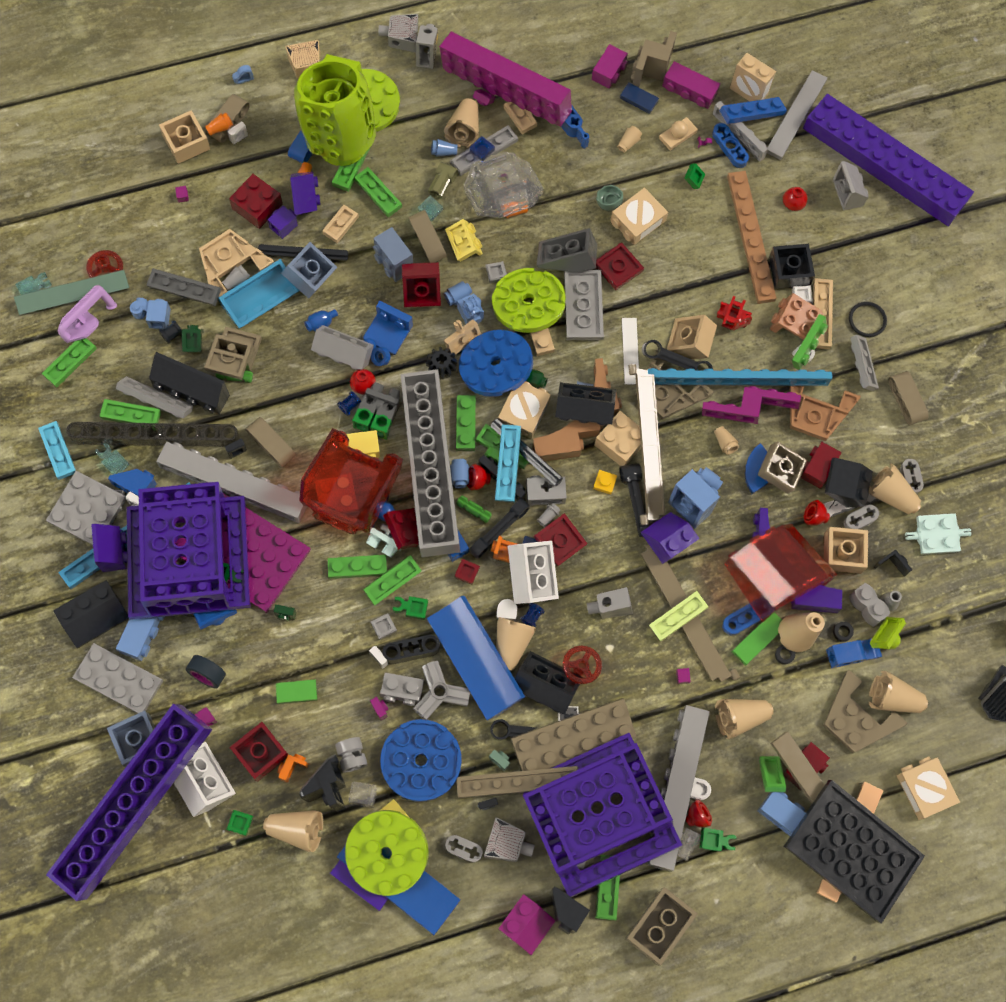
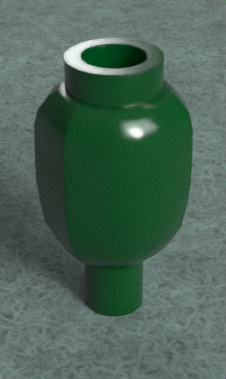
M532 369L526 381L539 389L546 387L548 378L544 377L542 372Z

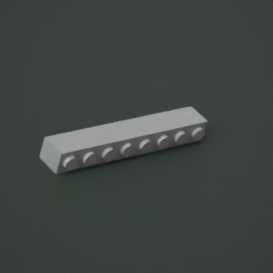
M166 442L156 461L160 468L194 482H219L224 494L232 497L244 496L245 502L296 523H300L309 504L306 495L302 492L289 491L282 484L274 485L267 478L260 477L259 479L247 470L239 471L229 463L224 465L212 456L204 457L200 452L194 449H190V451L184 449L181 444L173 442V444Z
M688 705L683 710H680L677 721L680 722L679 729H675L673 741H676L674 749H670L668 760L671 761L670 768H666L664 780H667L665 788L662 787L660 792L673 819V826L680 841L710 712ZM651 831L650 839L655 837L653 831ZM679 848L649 861L647 866L669 872L674 871Z

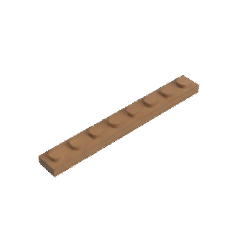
M746 171L728 173L727 178L757 304L775 302L777 298Z

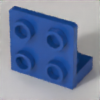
M379 301L376 306L377 315L363 336V340L371 338L375 341L376 347H385L390 354L396 355L413 327L412 316Z

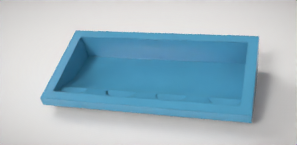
M281 259L218 298L221 306L239 329L300 291L281 274L286 268Z

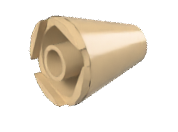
M468 98L462 100L445 125V139L449 143L457 144L459 148L461 145L470 148L478 142L479 118L476 101Z
M892 463L890 468L888 466L884 467L872 480L874 485L869 488L871 496L906 514H915L921 508V499Z
M815 612L786 616L778 627L781 643L788 650L794 652H803L810 649L824 628L825 622L823 617Z
M499 617L497 621L496 649L509 671H514L536 628Z
M881 671L882 675H877L874 678L869 692V696L872 697V702H869L871 708L908 713H921L926 710L928 706L926 695L887 671Z
M720 699L715 705V709L719 711V715H715L716 722L721 734L728 736L726 739L739 736L770 720L773 715V707L766 700Z
M316 810L270 814L264 820L263 829L271 837L307 852H315L321 840V837H318V832L323 830V816L321 812Z

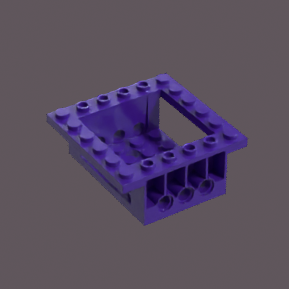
M219 482L138 489L139 506L127 507L129 619L251 608L245 497H224ZM224 518L228 519L231 588H228L223 571L221 519ZM186 522L183 527L178 528L175 526V523ZM180 538L186 539V543L183 546H177L176 541ZM179 557L187 558L186 563L183 565L176 564V561ZM232 570L237 573L235 578L241 579L242 583L233 582Z
M630 733L553 767L578 766V770L535 790L523 793L524 800L555 871L560 877L567 895L570 897L682 847V843L673 826V819L637 743H634ZM613 794H620L623 800L619 805L611 803L610 799ZM596 802L603 805V811L599 814H595L591 810L592 805ZM576 811H581L584 814L583 821L579 823L574 822L572 819V815ZM650 831H653L655 837L584 870L580 871L578 868V864Z

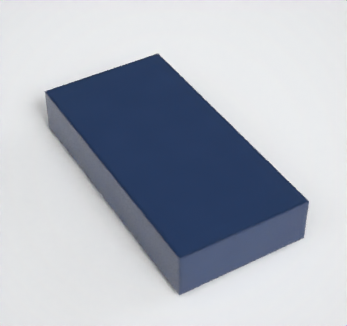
M629 82L620 95V99L648 114H651L659 101L658 97Z

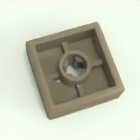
M777 441L770 445L758 476L788 494L795 490L807 460Z

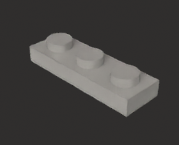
M855 335L851 337V349L855 354V365L859 370L860 384L864 389L875 391L879 387L867 340L864 337Z

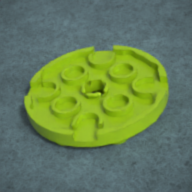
M362 69V74L370 90L376 132L389 126L396 118L400 106L399 91L393 80L386 74L373 69Z
M523 268L508 273L499 280L492 294V307L497 319L509 329L524 333H534L552 326L562 316L566 304L565 290L561 282L551 273L536 271L534 268ZM526 298L533 299L532 303L525 302L524 300Z
M380 810L362 818L353 827L347 838L345 847L347 867L354 880L365 890L382 896L400 894L411 888L421 878L427 866L428 844L425 834L412 818L410 819L398 811ZM383 847L391 849L392 856L389 859L381 855Z

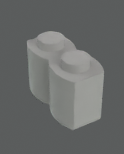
M867 583L857 588L849 596L851 604L861 611L864 620L872 627L890 615L888 606L878 599L875 590Z

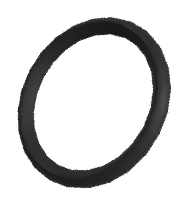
M861 302L851 309L849 323L857 334L864 337H874L885 330L887 316L879 305L873 302ZM869 305L880 311L883 316V325L880 330L874 333H864L855 327L852 317L858 307Z

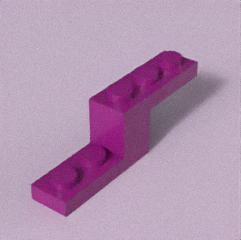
M756 386L744 387L741 407H737L734 404L722 405L715 401L703 402L702 416L758 424L761 404L799 409L801 395H797L795 392H778L775 389L763 390Z

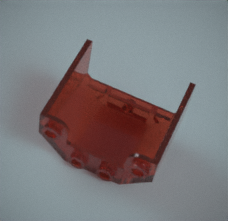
M332 428L301 479L299 501L303 506L311 508L315 519L349 534H356L357 531L361 530L365 533L370 532L401 471L403 458L392 453L386 454L383 461H380L376 457H371L358 449L349 447L347 434Z
M792 524L781 525L778 528L773 526L765 531V535L761 537L756 535L749 540L750 543L744 548L728 555L729 559L724 563L762 622L766 621L779 608L820 585L826 586L837 576L836 572Z

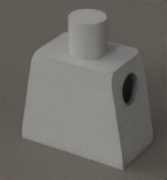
M627 587L597 594L598 601L587 603L588 614L600 613L602 619L633 614Z

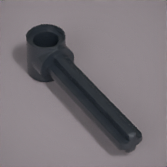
M639 463L620 466V479L622 483L628 485L638 535L643 537L640 532L648 528V525L642 526L640 522V515H646L639 482L642 480L641 466Z

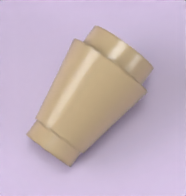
M635 126L627 128L617 145L618 149L623 153L629 150L641 140V131Z
M724 426L714 431L722 452L730 455L738 450V440Z

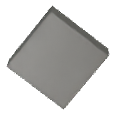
M503 261L486 265L490 284L499 282L501 278L507 275Z
M388 613L371 621V625L379 640L397 632Z

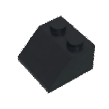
M832 458L824 493L846 508L864 507L869 496L873 471L861 463Z
M554 886L550 891L555 920L560 924L558 928L566 934H574L578 931L590 910Z

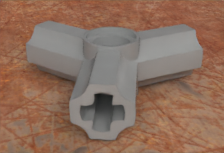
M438 661L422 666L429 691L413 708L421 718L427 720L442 702L468 706L469 689L446 684ZM436 688H442L445 691V694L443 696H437L435 695L434 690Z

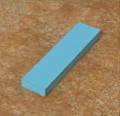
M502 425L495 501L515 502L521 426Z

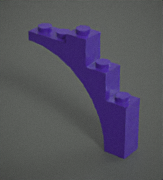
M760 507L753 517V525H756V532H753L752 543L744 551V561H747V567L769 569L766 573V582H769V588L792 590L788 596L791 609L838 613L842 609V590L813 582L800 574L787 562L772 537L768 508Z

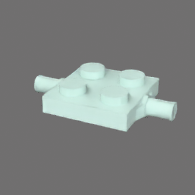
M955 513L917 516L916 532L905 533V536H907L906 540L917 539L921 555L960 552V537L971 536V529H959Z

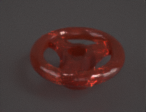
M98 251L87 262V274L91 278L102 272L123 270V261L113 251ZM108 256L113 257L117 261L118 268L111 265ZM95 261L96 269L92 271V265Z
M582 645L575 646L565 654L563 670L571 681L578 684H588L596 680L600 675L602 661L594 649ZM586 652L582 659L569 661L574 653ZM591 655L596 662V669L593 674L590 672L588 664ZM579 663L584 664L585 668H580ZM569 668H573L574 673L580 676L585 675L586 678L576 677L571 673Z

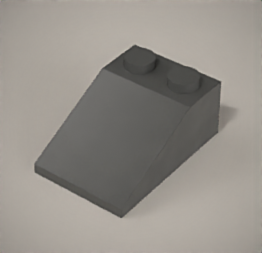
M588 228L540 241L537 267L570 272H582L596 268L597 242L591 229Z

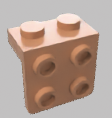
M793 293L786 299L783 298L779 303L778 307L780 309L771 319L772 325L770 330L777 333L782 328H785L804 340L818 315H823V312Z

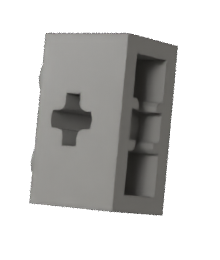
M539 475L527 478V503L530 506L551 505L552 503L555 505L565 504L567 499L565 477H563L562 482L558 486L552 484L546 477L541 478Z

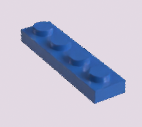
M776 97L724 105L719 111L726 123L731 124L781 116L786 113L787 109L781 99Z

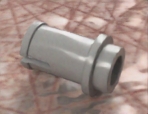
M554 503L547 505V509L537 519L538 523L546 527L555 516H559L561 510Z

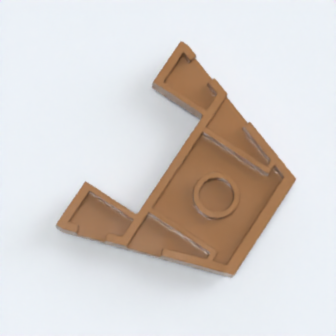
M790 386V392L801 395L799 409L790 408V429L827 441L861 396L844 391L839 407L802 394L804 386Z

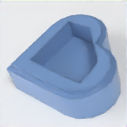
M249 65L239 67L237 72L232 75L233 81L236 84H242L254 79Z

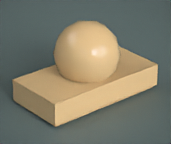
M686 117L682 121L674 122L670 129L659 136V139L671 151L696 134L698 129Z

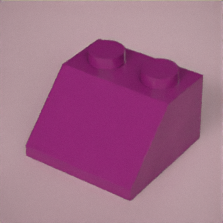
M523 894L498 930L528 954L532 955L556 920Z

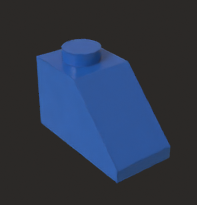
M134 469L110 475L108 478L115 487L124 490L126 493L132 492L137 496L138 489L155 488L157 485L153 478L154 475L146 470L142 472Z

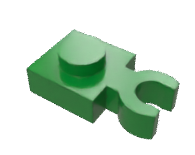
M409 596L408 601H405L402 597H395V602L402 604L399 608L393 607L395 613L406 611V617L425 620L428 599Z
M702 828L699 848L722 851L723 846L726 850H735L736 847H731L728 841L729 839H737V836L725 835L723 837V830Z

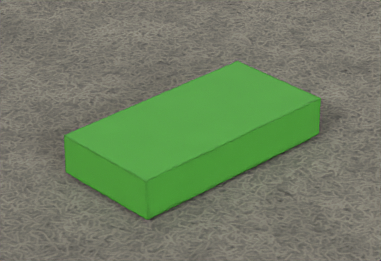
M316 679L276 683L277 704L317 701Z
M760 756L759 763L765 792H785L786 783L780 757Z

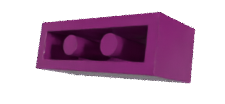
M674 61L664 76L662 87L696 103L700 107L709 109L718 94L720 83Z

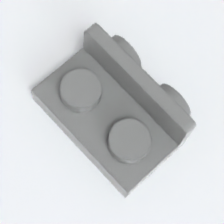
M385 673L380 697L386 702L394 703L395 700L403 701L404 705L415 706V703L418 704L421 699L424 679Z

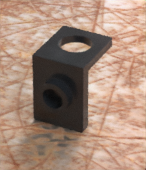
M896 549L874 566V569L890 559L904 577L912 571L907 559L900 555Z

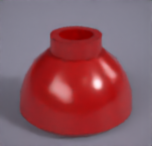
M791 187L783 195L784 205L792 211L802 210L807 204V194L800 187Z
M367 369L355 371L350 378V386L358 394H365L367 388L371 389L374 382H376L373 373Z
M472 464L469 467L470 483L467 486L471 491L479 490L485 484L490 483V473H486L484 468L477 464Z
M819 500L809 503L804 512V521L807 525L811 526L825 524L830 518L825 505Z
M699 800L694 801L688 809V815H686L685 820L688 825L701 828L711 826L712 817L705 804Z

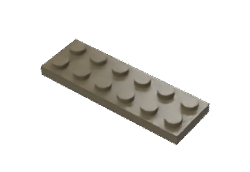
M621 698L511 737V741L521 771L549 769L627 733H630L632 738L637 736L625 699Z

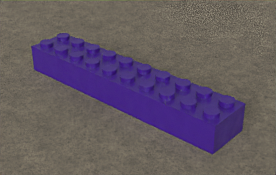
M829 94L825 95L806 119L803 127L804 130L948 227L974 193L973 190Z
M172 704L46 876L74 900H87L213 729L183 705Z

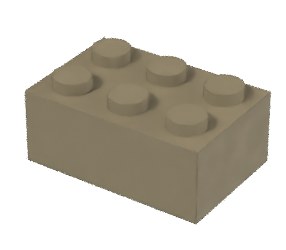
M663 887L628 933L625 940L657 966H661L698 913Z

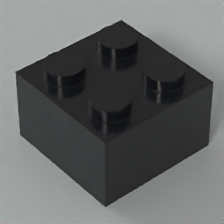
M809 243L773 246L769 260L774 288L810 286L815 278Z

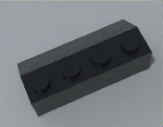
M155 353L149 376L154 389L161 392L163 390L167 391L172 397L177 399L183 398L188 404L193 406L199 405L208 413L213 414L214 412L220 415L230 396L224 381L163 354Z

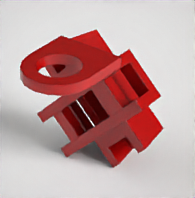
M733 296L730 304L721 302L717 318L723 320L722 327L734 331L741 327L745 328L751 323L752 313L743 310L746 300L740 303L735 301V296Z

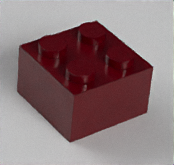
M252 174L229 198L232 209L258 229L268 221L276 209L283 205L281 193L255 174Z
M439 262L402 264L404 307L441 306Z
M260 722L229 747L257 782L286 760L288 753L263 722Z

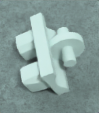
M384 524L381 526V530L385 531V534L370 527L368 530L370 535L366 543L376 549L381 540L386 542L387 544L382 553L392 558L398 548L394 539L390 538L392 535L388 526Z

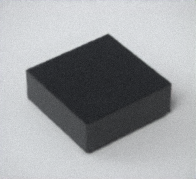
M242 438L225 446L226 452L231 459L247 451Z

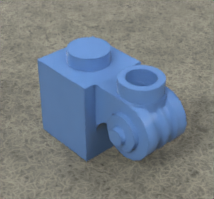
M475 294L457 301V309L465 324L471 320L479 324L484 319L481 300Z
M136 298V301L130 305V311L135 319L140 320L147 315L146 322L149 328L165 329L168 327L171 309L167 301L162 299L147 301L145 298Z

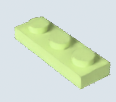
M696 591L649 626L658 639L663 641L709 607Z

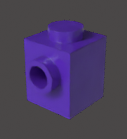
M282 206L280 209H276L268 219L269 227L283 239L298 226L297 215H295L293 210H288L285 206Z

